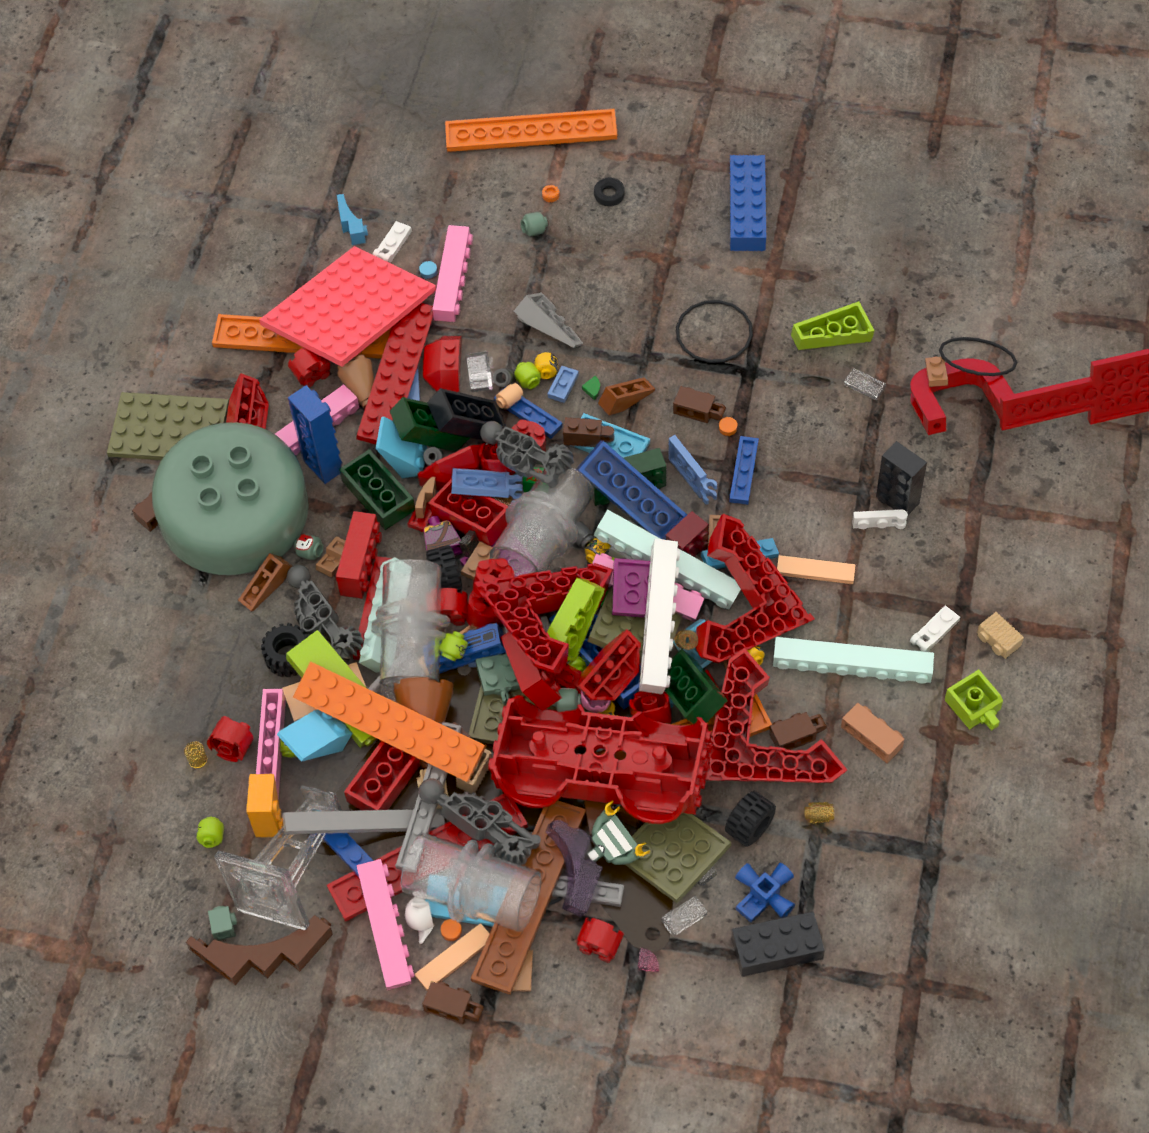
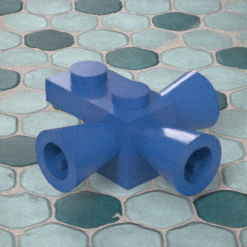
M749 863L745 864L739 870L735 879L750 887L751 890L736 906V910L750 923L769 905H771L780 918L787 917L794 909L795 904L779 894L780 886L794 878L791 870L784 864L779 863L771 876L765 872L759 877Z

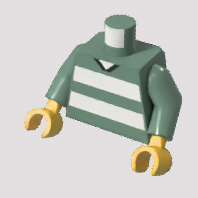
M611 801L605 806V810L594 823L591 831L593 836L591 841L595 847L586 854L593 863L604 857L607 863L612 862L615 865L630 864L641 856L648 855L650 850L642 851V846L646 845V843L637 845L618 817L614 815L620 810V807L613 810L611 804L614 801Z

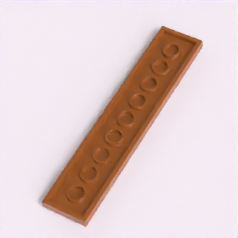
M561 801L543 808L532 835L540 836V845L538 848L531 850V855L527 858L526 864L520 865L517 869L471 976V982L511 995L585 818L586 809Z

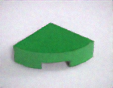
M596 376L582 385V390L593 400L599 396L600 382Z

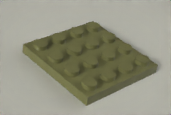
M611 586L587 642L604 648L619 634L628 629L641 643V663L645 618L612 615L613 586ZM676 612L672 614V621H675L673 633H670V639H674L683 616L678 615Z
M683 813L669 823L651 824L645 822L632 838L637 845L646 843V845L642 846V851L650 850V853L625 865L678 904L732 845L728 839L693 814Z

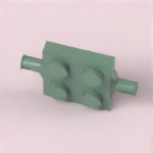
M507 653L475 660L484 696L491 694L501 695L502 703L506 705L509 698L508 693L520 689Z

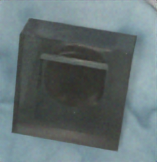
M469 530L459 542L465 557L470 558L479 543L475 531Z

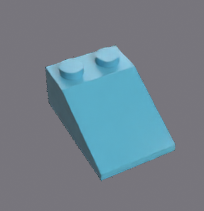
M381 417L376 450L401 478L417 476V473L423 471L425 466L423 455L427 446L401 440L394 422L386 417Z
M314 710L280 730L277 735L302 762L343 751L352 733L340 720L320 710Z

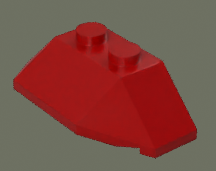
M442 336L424 346L423 379L436 392L442 388L460 393L461 336Z
M242 373L239 375L229 398L226 423H247L266 429L269 403L259 386L258 379Z
M482 444L468 446L435 461L426 467L424 471L417 473L419 485L423 487L431 477H435L436 490L440 491L452 478L453 468L482 470L479 457V448Z
M628 629L619 634L600 651L581 673L577 687L590 700H616L639 672L641 649L639 640Z

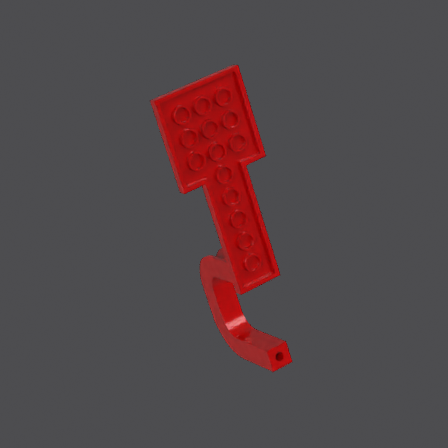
M1149 349L1092 361L1090 377L1016 394L1013 393L1003 375H975L952 367L947 362H945L948 385L929 387L926 368L918 371L910 383L911 405L928 435L946 431V415L933 393L966 384L979 386L984 391L1000 418V428L1002 431L1088 411V421L1091 425L1149 411ZM966 358L951 361L963 368L978 372H1001L995 365L980 359Z

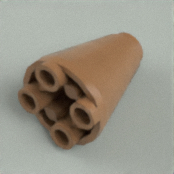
M359 355L343 367L338 365L337 375L342 383L358 398L359 405L365 409L374 383V374L371 360L365 358L364 355Z

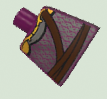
M438 516L429 518L430 526L424 528L426 550L450 545L454 555L464 553L462 541L450 521L440 522Z

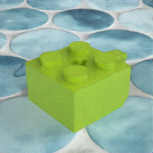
M979 669L947 689L946 703L969 730L979 723H985L991 731L999 726L1000 721L995 715L997 714L996 712L1001 710L1003 699Z

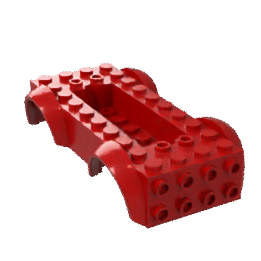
M521 695L511 699L508 698L507 705L503 706V721L498 725L497 732L499 736L498 740L494 741V755L489 760L488 769L491 770V779L494 780L495 787L502 789L505 795L514 802L531 808H543L554 804L561 797L603 803L614 801L612 804L622 805L634 818L651 824L672 822L683 813L696 815L697 807H701L702 795H700V791L705 788L706 777L703 776L704 772L709 769L708 753L711 754L713 749L711 731H708V724L701 717H697V722L692 725H671L652 720L642 712H637L632 717L585 712L583 706L579 704L577 709L558 712L551 709L542 711ZM578 746L586 748V752L583 755L575 753V749ZM602 748L606 750L602 755L595 754L597 749ZM618 751L626 753V757L623 760L615 759L614 756Z

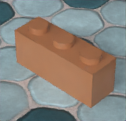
M857 703L842 718L841 728L887 764L903 748L904 738L902 734L897 730H892L883 719L873 715L866 706Z

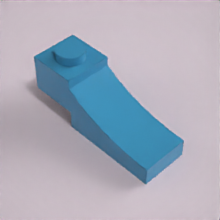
M344 194L337 195L343 233L350 232L352 245L366 243L365 236H368L367 225H363L362 219H358L350 211Z

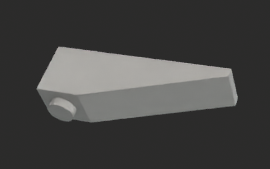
M542 292L526 295L514 310L521 322L573 348L583 344L574 330L564 324V317L556 314L557 308Z

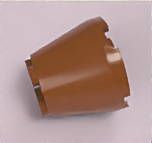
M429 677L400 679L399 684L394 683L395 701L442 724L446 721L453 696V683L444 679L440 680L439 683L436 680H429Z

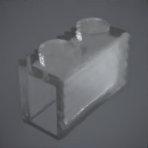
M488 351L466 354L471 392L492 390L494 372H491L490 368L494 367L493 359L488 356Z

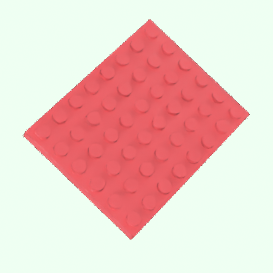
M354 246L259 319L260 325L343 367L436 291V285Z

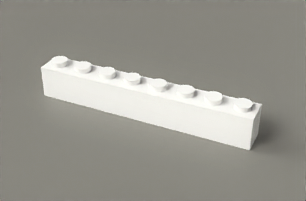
M655 538L651 546L639 691L663 694L665 688H668L670 684V676H667V670L671 668L672 658L669 657V651H672L673 639H670V633H673L675 621H672V614H675L676 610L673 596L676 597L678 586L675 585V578H678L679 567H676V561H679L680 549H677L678 542Z

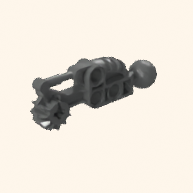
M496 421L486 422L480 430V435L484 442L492 445L497 444L496 454L504 466L515 471L519 476L535 477L537 480L546 483L550 488H554L557 485L559 475L562 473L566 474V470L571 469V464L574 463L573 453L563 444H555L553 448L549 446V450L545 452L532 437L506 426L503 429L502 425ZM538 463L544 466L548 475L535 472L533 468L535 464Z
M298 564L292 566L287 571L286 577L289 585L294 588H300L298 590L300 593L298 600L294 602V613L301 629L303 628L308 636L317 630L322 636L327 632L331 637V646L342 659H350L352 654L357 656L356 651L361 650V644L364 643L359 630H356L353 626L347 628L344 625L339 628L337 626L338 614L314 582L310 581L309 569Z
M434 778L424 780L419 786L418 792L423 802L428 804L438 803L442 806L441 815L474 840L488 839L495 844L493 850L496 853V860L501 861V866L508 865V870L512 866L518 869L520 865L526 864L527 858L531 855V850L538 848L540 845V836L532 835L526 829L513 822L512 816L496 801H486L485 797L476 796L474 792L468 794L466 791L462 795L454 792L449 797L444 793L443 784ZM510 826L521 837L509 835L501 828Z

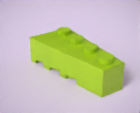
M856 302L793 324L791 337L798 350L872 342L875 330L860 302Z
M576 578L547 631L550 638L569 644V661L577 660L605 591V588L581 578Z

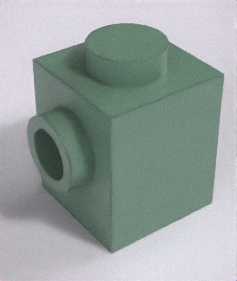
M217 906L213 910L208 911L211 931L215 940L219 941L236 936L234 925H237L235 912L231 913L228 906Z

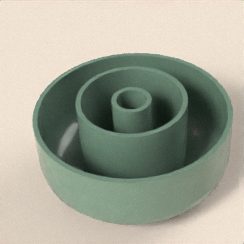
M218 423L202 427L186 435L165 454L156 470L152 486L153 510L161 534L170 550L191 567L212 574L238 575L259 570L269 553L282 557L294 545L295 540L299 538L308 516L309 504L303 471L295 454L277 435L264 428L247 423Z

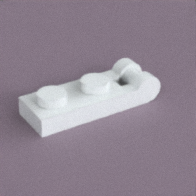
M396 221L379 247L374 250L373 255L391 263L411 234V227Z
M905 510L854 512L852 524L853 528L859 529L871 527L886 528L891 526L903 529L906 526L908 514Z
M944 606L918 633L912 636L910 642L913 645H918L922 652H928L960 621V616L947 606Z

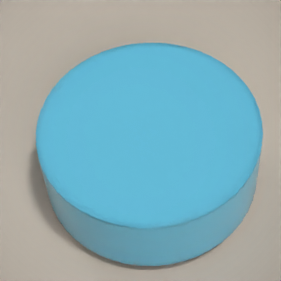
M426 261L419 267L420 275L425 279H431L437 275V266L434 262Z

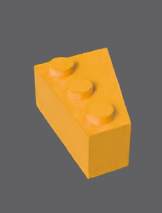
M274 774L249 775L247 815L255 837H280V830L284 829Z

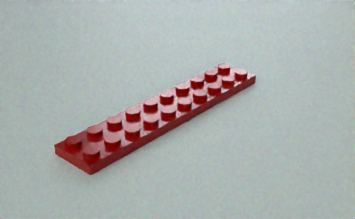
M420 303L392 326L356 440L376 444L381 417H386L393 421L390 410L402 397H409L433 320L432 305Z
M505 793L490 800L500 803L502 808L512 816V821L521 828L525 829L528 827L516 803L507 797ZM448 822L429 832L416 873L396 869L401 847L376 860L381 859L382 865L387 864L389 876L386 877L387 885L392 884L394 896L429 879L430 875H437L462 862V860L464 861L489 848L494 843L488 839L474 840L453 823ZM510 826L501 828L509 835L517 833ZM353 871L326 885L345 922L367 911L360 878Z

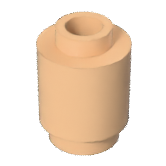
M516 383L509 384L496 395L497 405L500 408L509 409L521 399L523 390Z

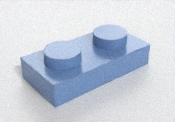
M561 366L547 393L548 398L565 403L579 376V371Z

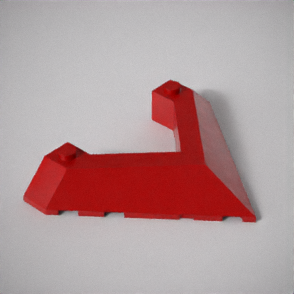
M725 514L721 515L709 539L707 556L726 564L753 609L726 626L707 620L696 628L694 646L701 658L715 663H720L733 657L743 648L749 650L814 620L811 613L808 614L803 608L802 601L790 589L787 581L769 557L766 558L760 551L761 547L753 536H749L745 531L741 520Z
M593 563L588 564V567L577 569V566L561 568L560 572L551 573L548 570L518 575L517 577L494 579L493 583L474 582V585L535 667L560 674L568 661L569 644L550 638L548 632H545L543 629V624L538 614L559 610L576 578L589 580L605 588L598 605L599 608L605 598L613 569Z
M743 648L731 657L728 662L722 688V694L728 701L716 714L711 736L713 749L712 753H708L707 757L709 759V769L704 772L703 777H706V780L834 782L847 772V768L822 739L806 751L749 744L754 695L768 686L770 677L750 653Z

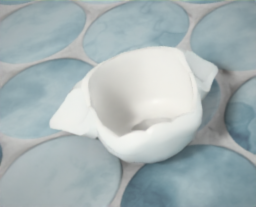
M415 896L406 905L405 919L410 928L419 931V943L423 944L426 937L432 931L434 924L429 903L424 901V898Z

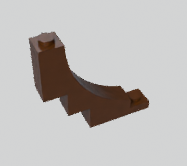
M314 915L298 930L269 943L234 945L214 939L208 946L202 939L196 940L190 936L186 944L191 952L236 986L251 967L268 979L285 960L300 972L333 933L328 920L323 917L320 919Z

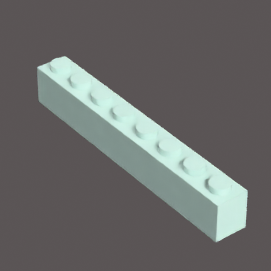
M609 510L606 511L594 534L599 541L614 546L617 551L630 555L634 560L650 561L651 546L654 539H660ZM680 550L679 561H676V567H679V574L675 581L681 583L686 589H692L701 593V597L710 599L719 607L729 610L741 590L735 579Z
M776 637L773 667L797 669L799 671H817L818 673L829 672L837 673L838 675L849 674L862 678L868 676L882 680L888 678L901 682L916 681L917 683L924 684L931 683L934 653Z

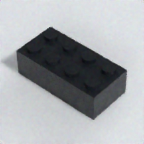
M440 388L427 402L437 428L441 432L482 440L480 430L486 422L496 421L502 425L503 429L506 426L494 400Z
M896 441L882 455L876 492L878 500L883 504H887L893 510H905L909 515L920 504L927 462Z
M814 911L732 929L731 939L741 977L823 960L825 949Z

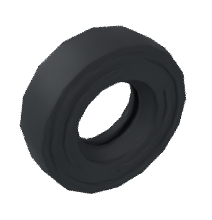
M603 178L594 186V197L601 205L615 206L624 198L625 188L623 183L616 178ZM613 188L616 193L607 196L603 194V190Z

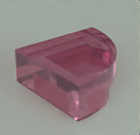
M640 947L638 970L659 972L656 956L648 949Z

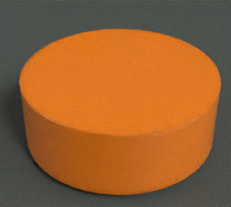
M548 185L543 188L542 197L546 202H555L559 199L558 187Z
M731 417L721 419L719 422L720 433L725 436L734 435L737 431V421Z
M455 919L444 921L441 925L442 937L447 941L457 940L462 934L460 923Z

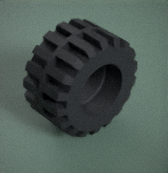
M446 545L427 550L426 559L434 589L454 588L457 589V592L462 591L461 577L452 547Z
M287 623V626L279 624L280 627H272L271 632H266V637H263V644H261L267 668L271 669V672L274 674L278 673V676L281 677L284 674L286 677H291V674L299 675L286 660V655L278 654V651L285 646H297L309 637L308 634H306L303 628L300 629L298 625L293 627L292 623Z
M755 790L748 793L738 802L729 815L725 832L745 847L752 845L770 825L776 811L775 804Z

